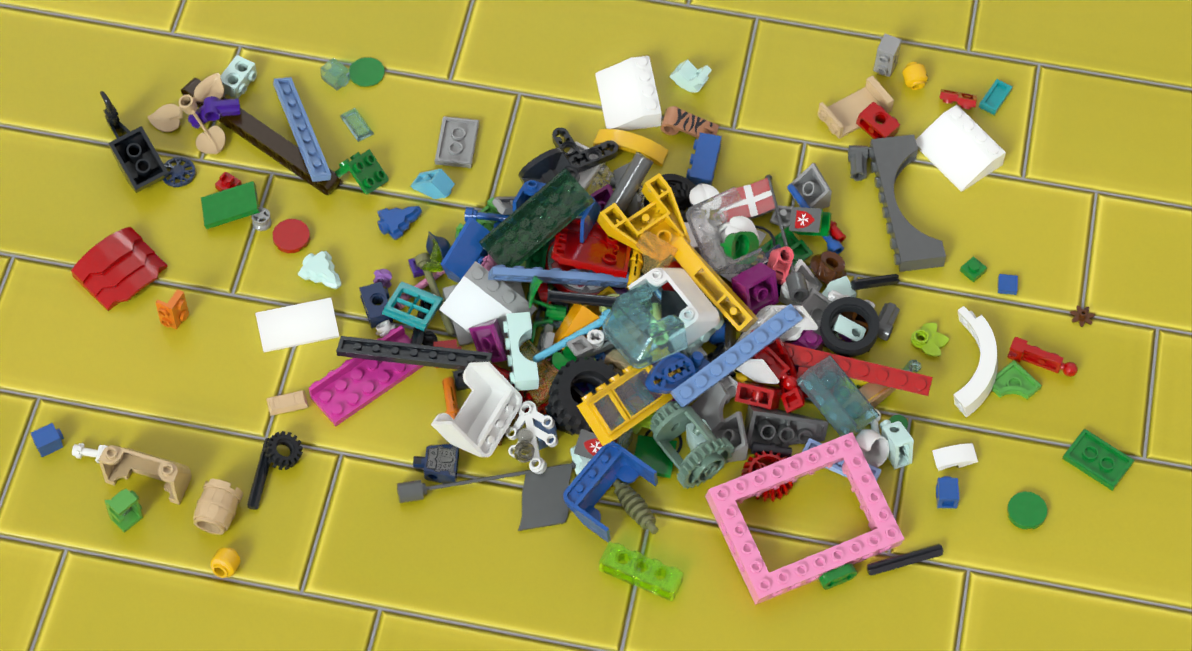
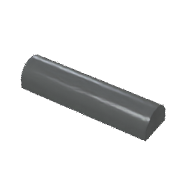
M636 152L604 209L616 203L624 213L654 162L640 152Z

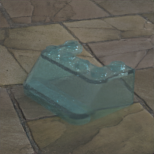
M647 283L618 296L602 325L606 338L634 368H644L688 348L685 325L679 317L668 315L657 321L649 312L653 309L651 302L653 291Z

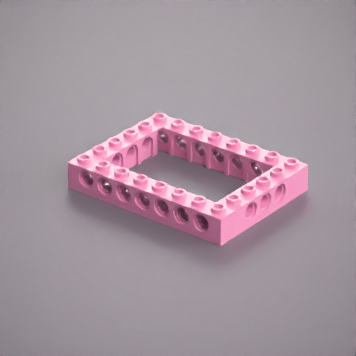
M853 432L708 489L705 496L755 605L818 580L824 573L845 564L852 563L854 565L898 547L904 541L899 526ZM844 460L842 472L846 474L852 486L851 490L855 492L861 504L859 507L864 511L872 531L769 573L737 503L741 504L745 499L755 495L758 497L761 493L774 488L776 490L780 485L790 481L796 482L798 478L810 474L811 476L820 469L830 468L833 464Z

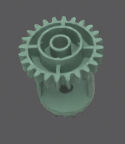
M671 401L658 409L651 418L650 430L654 433L653 438L678 468L677 480L684 488H693L695 485L699 486L701 482L705 483L706 480L711 479L724 468V464L729 462L728 459L734 453V447L730 441L724 437L722 439L717 438L691 406L681 407L677 401ZM693 423L695 425L693 433L697 436L702 434L707 441L697 446L683 460L669 441L681 435L686 430L687 424Z

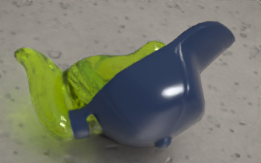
M428 231L426 249L431 260L422 269L423 271L441 272L444 271L441 262L451 248V245L446 238L435 236L430 231Z

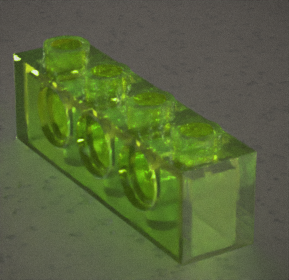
M609 542L599 561V571L672 602L683 582V572L678 568L668 567L657 559L647 558L642 553L628 550L619 543ZM625 560V561H627L628 563H626V564H621V563H619V561ZM644 568L646 571L640 572L637 569ZM663 576L665 579L659 580L656 577Z

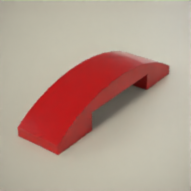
M779 337L768 347L790 367L786 374L793 375L798 380L797 387L792 390L785 389L781 379L778 383L780 389H782L780 397L786 413L789 414L804 406L805 401L793 362Z

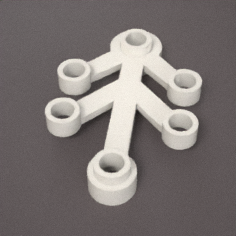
M525 401L518 411L519 417L513 427H509L506 430L505 435L510 440H515L518 438L519 430L524 423H526V429L516 445H512L509 448L508 453L513 458H519L522 454V449L529 440L532 457L529 467L535 474H542L547 468V463L540 458L537 437L545 441L549 447H555L558 444V438L535 427L534 419L541 422L546 429H552L555 425V420L550 416H544L537 412V406L532 401ZM551 420L550 424L546 425V422ZM551 438H554V441L552 443H549V440ZM539 462L538 466L534 467L535 463Z

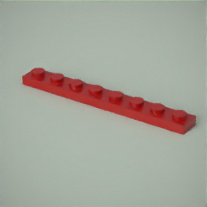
M783 342L793 365L929 396L933 377Z

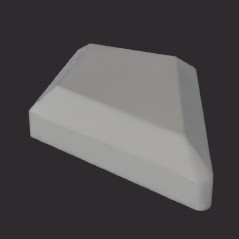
M778 205L783 227L787 228L790 226L792 207ZM774 210L770 222L779 226Z

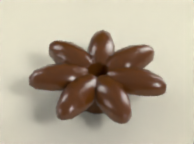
M1077 305V311H1070V314L1075 316L1072 319L1073 323L1079 321L1080 327H1083L1085 322L1092 325V321L1089 318H1093L1095 314L1088 313L1089 307L1082 310Z

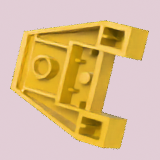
M659 173L645 182L641 190L650 204L627 219L616 203H613L600 212L597 222L608 236L661 263L672 256L668 249L681 236L688 243L691 240L672 189Z

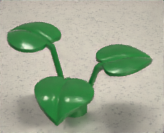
M535 275L529 284L526 300L528 301L529 308H531L532 302L546 307L545 317H548V319L533 323L531 339L526 342L527 351L531 350V352L537 326L545 323L553 324V320L563 322L566 316V306L550 305L534 298L540 284L543 282Z

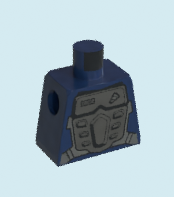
M452 444L427 446L425 457L414 456L413 468L424 469V478L428 481L442 484L456 482L459 448Z

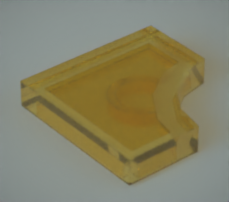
M646 229L635 245L644 257V266L641 271L644 274L654 268H668L678 252L676 247Z

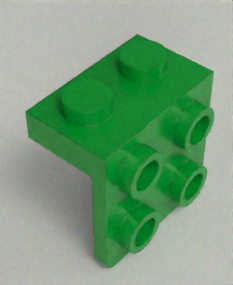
M370 149L362 154L357 152L350 157L351 161L346 159L339 164L341 168L335 171L338 178L350 171L366 195L389 181L388 176Z

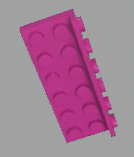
M402 325L390 330L383 338L377 339L409 344L411 342V339L405 334V329ZM360 358L348 359L342 366L336 370H331L324 378L315 381L309 387L310 398L330 421L337 426L423 366Z

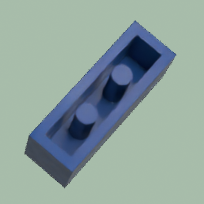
M700 132L699 139H695L693 150L696 151L695 154H691L690 158L692 168H688L686 178L695 186L698 184L712 186L722 136Z

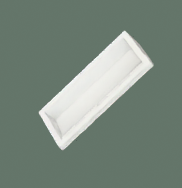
M331 298L255 313L264 353L339 337Z

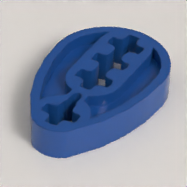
M680 352L670 353L652 367L645 380V385L651 392L670 394L672 390L695 374V367L690 358ZM682 366L686 367L685 370L673 375L672 377L668 376V373H671ZM655 380H661L658 384L653 383Z

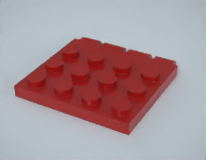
M571 216L558 219L552 252L553 260L558 261L559 264L572 266L577 269H586L596 273L626 278L631 247L608 236L598 222L594 224L585 242L580 243L581 219Z

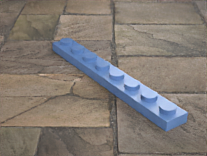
M292 78L274 79V88L312 182L331 180V172Z
M495 265L488 272V280L531 282L535 275L543 281L542 283L627 288L629 273H627L626 278L594 271L580 272L578 269L562 271L560 268L543 270L542 267L524 269L523 266L507 268L505 265Z
M789 304L672 390L670 394L681 407L687 406L801 322L802 316L792 304Z

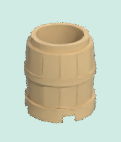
M210 479L209 482L206 480L203 486V493L196 504L197 507L193 516L194 524L206 532L217 535L224 534L235 518V512L242 500L243 492L238 487L235 490L230 488L231 484L222 480Z

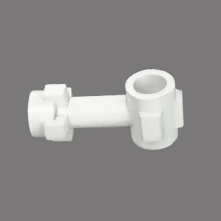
M79 443V445L74 444L72 456H76L78 459H81L82 456L96 457L95 461L99 463L98 460L102 451L108 446L99 445L98 450L84 448L85 445Z

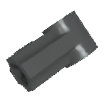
M849 145L850 178L855 181L866 179L868 146Z
M885 303L878 316L879 331L877 337L888 341L893 330V324L900 311L893 303Z

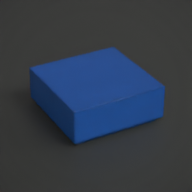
M999 274L998 293L1017 295L1018 276Z

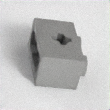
M884 34L877 48L874 72L888 77L891 76L898 62L902 39Z

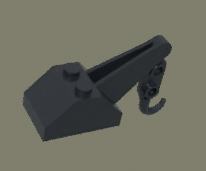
M100 91V95L106 105V109L103 110L106 121L116 137L115 140L108 143L120 170L135 193L168 177L169 172L143 127L140 126L133 131H129L120 122L119 114L106 93ZM118 128L123 136L119 137L115 129Z

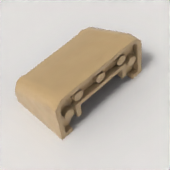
M119 446L106 447L98 460L106 483L115 485L116 481L120 478L128 480L131 472L166 482L164 490L170 493V502L179 505L192 477L189 467L184 464Z

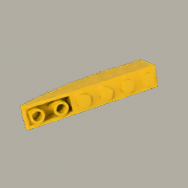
M683 236L668 249L696 285L739 332H746L759 319Z

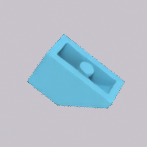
M442 169L419 173L411 184V188L433 199L448 197L455 183Z

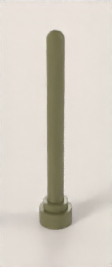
M422 253L415 257L416 265L423 270L431 293L441 297L430 269L431 259L429 254ZM439 311L448 335L453 336L455 330L450 318Z

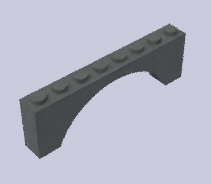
M914 134L871 139L870 147H868V158L872 160L871 171L876 176L875 187L879 188L878 198L879 202L883 204L882 215L887 220L886 231L891 236L890 247L895 252L894 263L898 265L900 272L944 267L946 259L943 242L927 236L913 227L901 213L895 199L894 183L897 177L917 157L918 147Z

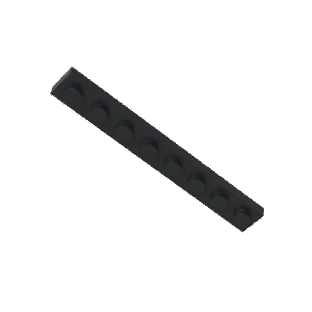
M347 336L340 337L336 350L337 356L464 371L471 362L492 363L493 359L492 353Z

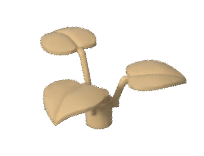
M213 74L200 82L194 90V97L183 95L179 99V107L175 104H166L148 116L151 124L162 132H172L179 128V119L183 118V111L186 114H193L204 130L196 138L198 150L204 154L220 153L225 146V133L218 126H212L207 130L196 114L198 108L196 102L202 104L203 100L210 96L217 97L219 100L223 97L224 86L220 74Z

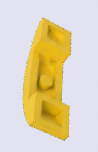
M599 129L593 146H596L606 141H614L617 143L618 149L634 154L640 152L652 160L653 164L663 166L668 154L666 148L646 137L616 129Z

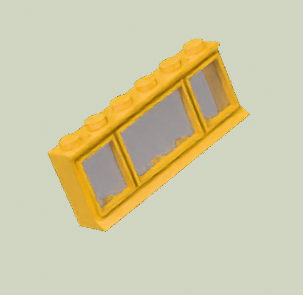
M667 345L661 349L658 346L648 352L649 357L646 358L644 355L635 361L636 366L629 365L622 370L624 374L621 376L616 374L608 379L610 382L608 385L603 383L595 388V394L590 392L581 398L583 402L577 405L602 446L614 441L674 398L671 394L651 392L645 385V380L652 367L659 360L670 354L667 350ZM680 368L668 373V376L672 377L681 372ZM660 379L653 381L654 384L661 382Z

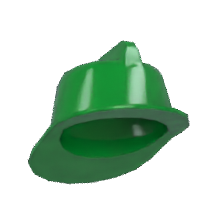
M740 231L728 234L725 242L720 243V246L724 247L725 255L734 261L749 262L758 253L759 240L753 232Z

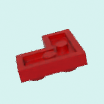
M941 89L939 99H943L942 102L953 104L955 101L957 105H961L960 108L971 110V107H976L977 95Z

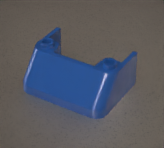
M529 180L523 184L513 200L512 224L517 225L529 203L582 216L580 243H584L598 219L601 205L588 194Z
M610 442L599 449L566 488L563 494L564 502L584 526L609 543L611 541L609 528L601 523V514L594 508L595 504L617 478L622 482L632 483L639 476H642L656 486L658 484L657 471L616 442Z

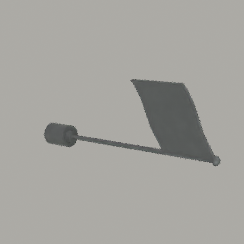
M571 461L568 464L550 466L542 474H535L531 470L428 487H426L425 483H421V480L397 483L398 498L400 503L422 500L424 495H427L428 490L526 475L522 490V518L518 531L564 524L569 507L564 502L563 494L569 486L572 468L574 469L576 464Z

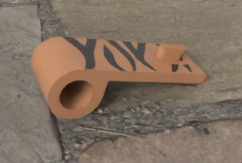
M672 106L668 107L665 111L661 131L668 135H676L680 130L699 138L700 132L716 135L719 125Z

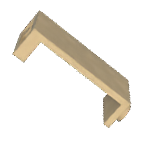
M872 75L866 79V85L863 89L829 107H826L823 102L819 103L818 117L827 124L830 132L840 139L861 128L856 124L858 116L873 101L889 113L892 111L894 100Z

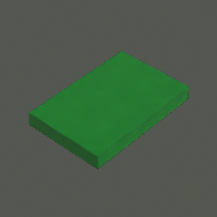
M254 181L201 197L204 226L206 229L260 213Z
M1085 428L1062 458L1112 491L1135 461Z

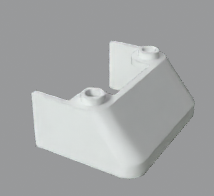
M654 268L630 284L628 288L634 299H644L667 282L678 293L687 305L679 314V320L683 327L668 336L674 352H680L717 326L720 322V315L684 269Z
M768 305L762 308L756 315L759 319L746 332H743L736 343L788 305ZM792 305L803 319L780 336L782 342L797 340L803 330H817L819 328L803 306ZM749 359L736 369L756 383H779V379L763 359Z

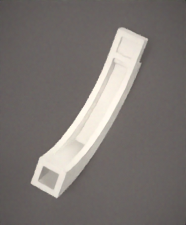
M963 306L958 309L959 321L974 337L981 353L979 365L971 380L962 389L953 394L954 404L965 417H968L985 401L991 392L997 375L998 358L995 337L986 319L982 315L976 318L972 311H968Z

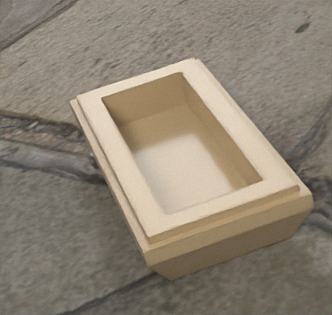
M305 390L266 399L270 416L309 408Z

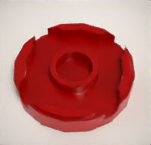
M297 219L281 221L272 232L273 243L281 252L297 253L300 249L305 248L310 241L309 228L304 222Z

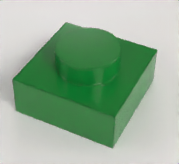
M974 256L960 268V272L972 282H975L987 271V267Z

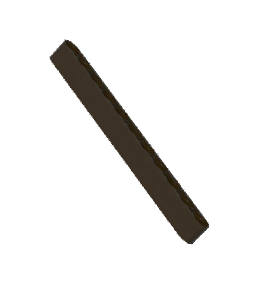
M194 77L181 89L182 95L194 97V90L202 81ZM196 102V104H197V106H198L199 108H200L201 106H203V103L200 104V103H197V102ZM240 108V115L220 116L217 120L323 194L329 195L341 184L340 177L338 178L331 169H329L331 180L312 182L299 148Z

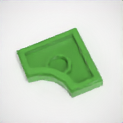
M1014 360L997 373L992 391L999 397L1007 394H1016L1028 400L1041 389L1042 385Z

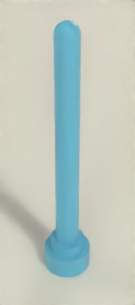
M610 309L603 311L599 319L536 354L533 357V361L537 363L566 347L568 341L581 335L585 336L591 330L597 329L602 325L610 326L614 324L616 318Z

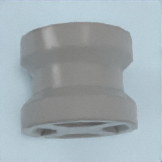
M260 207V213L251 215L253 227L258 231H266L272 224L270 212L268 209Z

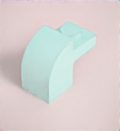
M689 60L678 64L669 77L679 87L696 93L699 92L709 79L708 74L712 70L708 65L697 69Z

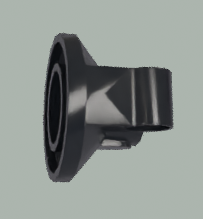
M560 147L553 148L537 156L526 164L518 174L523 184L529 180H535L557 187H562L565 183L575 185L580 179L579 172L571 165L566 153ZM568 172H575V176L572 179L566 178Z

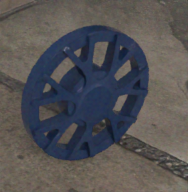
M172 158L164 164L167 169H171L168 172L172 178L169 180L164 178L162 180L171 187H183L194 179L196 175L195 166L187 158ZM187 167H192L191 170H185ZM175 179H176V180H180V179H181V182H180V183H175Z

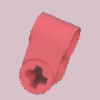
M787 246L772 250L767 263L768 267L776 271V280L780 285L786 282V277L789 275L794 258L793 250Z

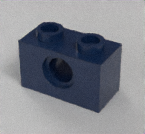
M382 282L360 287V298L371 328H375L386 320L393 323V318L382 314L388 299H390L388 289L383 288Z

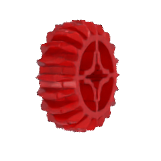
M764 450L761 455L755 453L754 458L749 457L748 462L744 463L741 475H746L786 459V456L780 458V452L773 455L772 450L769 454H766ZM790 481L780 485L776 490L773 488L765 491L760 496H756V499L758 500L760 497H763V501L766 502L767 498H770L774 502L775 497L781 500L782 496H787L789 490L793 488V482Z

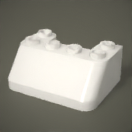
M471 362L463 373V380L472 391L457 416L453 419L447 413H439L431 425L450 444L478 457H490L522 405V396L490 362Z

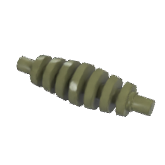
M617 478L613 483L615 486L614 493L625 509V512L644 530L649 529L652 534H656L659 531L655 525L656 519L652 515L647 503H645V500L628 483H622Z

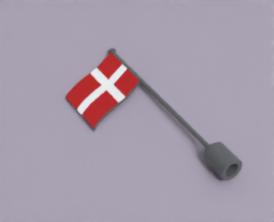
M766 175L765 179L750 185L720 193L721 201L718 210L722 225L730 222V219L736 216L752 219L775 210L784 246L789 247L773 190L771 175ZM792 261L790 267L792 273L786 277V283L791 300L801 302L808 298L809 291L804 274L795 272Z

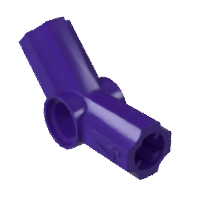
M214 96L207 97L203 100V106L197 109L196 114L203 124L208 121L218 120L220 116L240 115L239 98L219 100V98ZM190 114L188 121L192 124V127L197 129L201 127L193 114Z

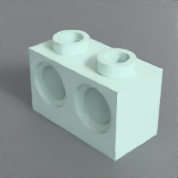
M236 55L221 74L224 94L235 99L244 94L247 86L256 79L255 63Z

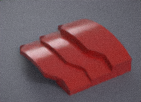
M127 227L109 235L93 246L74 265L71 272L72 276L109 311L120 302L129 301L140 290L157 280L159 273L168 266L133 228Z

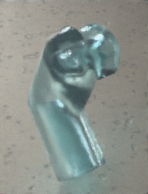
M910 360L902 370L918 372L921 369V363L917 362V360Z

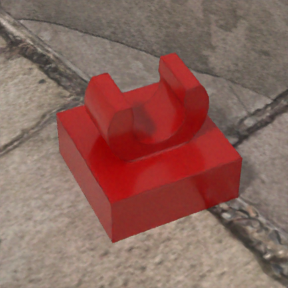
M224 172L215 183V188L223 191L242 184L239 179L228 172Z

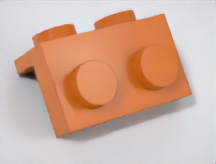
M177 289L168 303L161 300L156 301L160 322L165 327H172L177 330L182 321L187 319L189 311L183 291Z

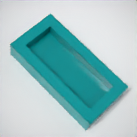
M996 79L981 100L979 108L995 115L1011 93L1012 86Z

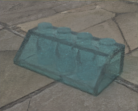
M831 356L809 368L797 380L800 388L837 431L839 436H844L851 432L856 436L860 430L866 428L880 416Z

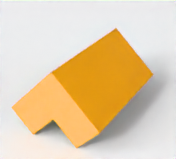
M573 304L556 331L552 345L599 319V316L583 305Z

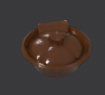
M826 251L822 254L814 255L810 260L814 277L826 285L833 280L847 276L843 258L834 252Z

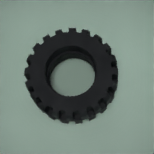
M589 356L587 360H584V357H578L575 362L570 360L565 366H562L555 376L548 394L550 397L548 402L552 406L550 410L552 415H557L556 421L560 425L562 423L565 424L566 430L570 431L573 429L575 434L578 435L581 429L593 432L578 409V404L573 400L570 388L572 385L582 382L592 384L595 387L603 383L608 385L610 383L608 379L616 374L621 376L619 372L615 373L613 371L614 366L604 364L605 360L599 359V361H596L594 357ZM625 383L615 389L624 406L627 398V392L624 391L626 388ZM607 394L603 397L604 406L597 410L610 428L618 419L620 412Z

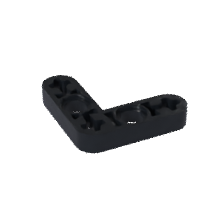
M556 128L552 133V141L556 148L560 147L564 150L570 147L574 150L572 153H566L571 165L579 173L612 160L618 155V145L614 141H606L581 152L565 128ZM558 135L564 137V143H562V139L560 137H557ZM596 154L599 157L592 160L589 158V155Z

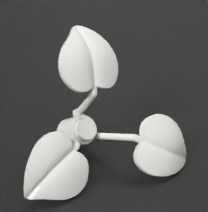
M698 184L690 191L689 200L691 204L697 208H706L704 227L701 229H695L693 224L684 222L691 240L689 244L693 248L700 246L703 240H717L718 235L724 229L726 236L731 233L747 231L755 233L759 239L754 223L749 218L743 216L731 218L729 224H724L715 233L714 229L708 225L709 207L716 208L719 206L721 201L720 193L708 184Z

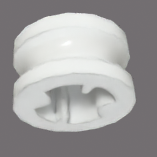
M597 329L591 330L587 334V340L594 349H599L604 344V333Z

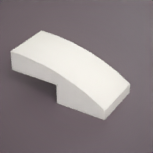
M973 443L933 450L935 463L939 471L956 465L961 468L978 462Z

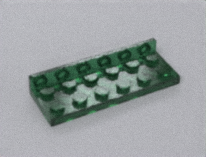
M564 168L503 222L499 223L489 234L485 235L479 243L498 265H505L507 268L520 266L595 201L571 173Z

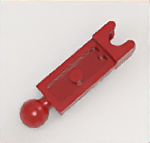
M768 346L751 358L763 359L775 376L783 381L785 389L792 390L797 387V378L786 374L790 367Z
M1014 337L1007 356L1009 359L1017 362L1023 360L1055 373L1063 370L1064 375L1068 377L1075 376L1078 372V367L1074 362L1063 363L1064 358L1058 354L1044 351L1037 346L1028 345V341Z

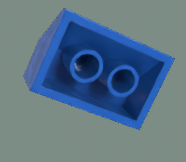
M469 217L441 262L447 277L459 283L475 261L481 265L483 258L496 245L493 233Z

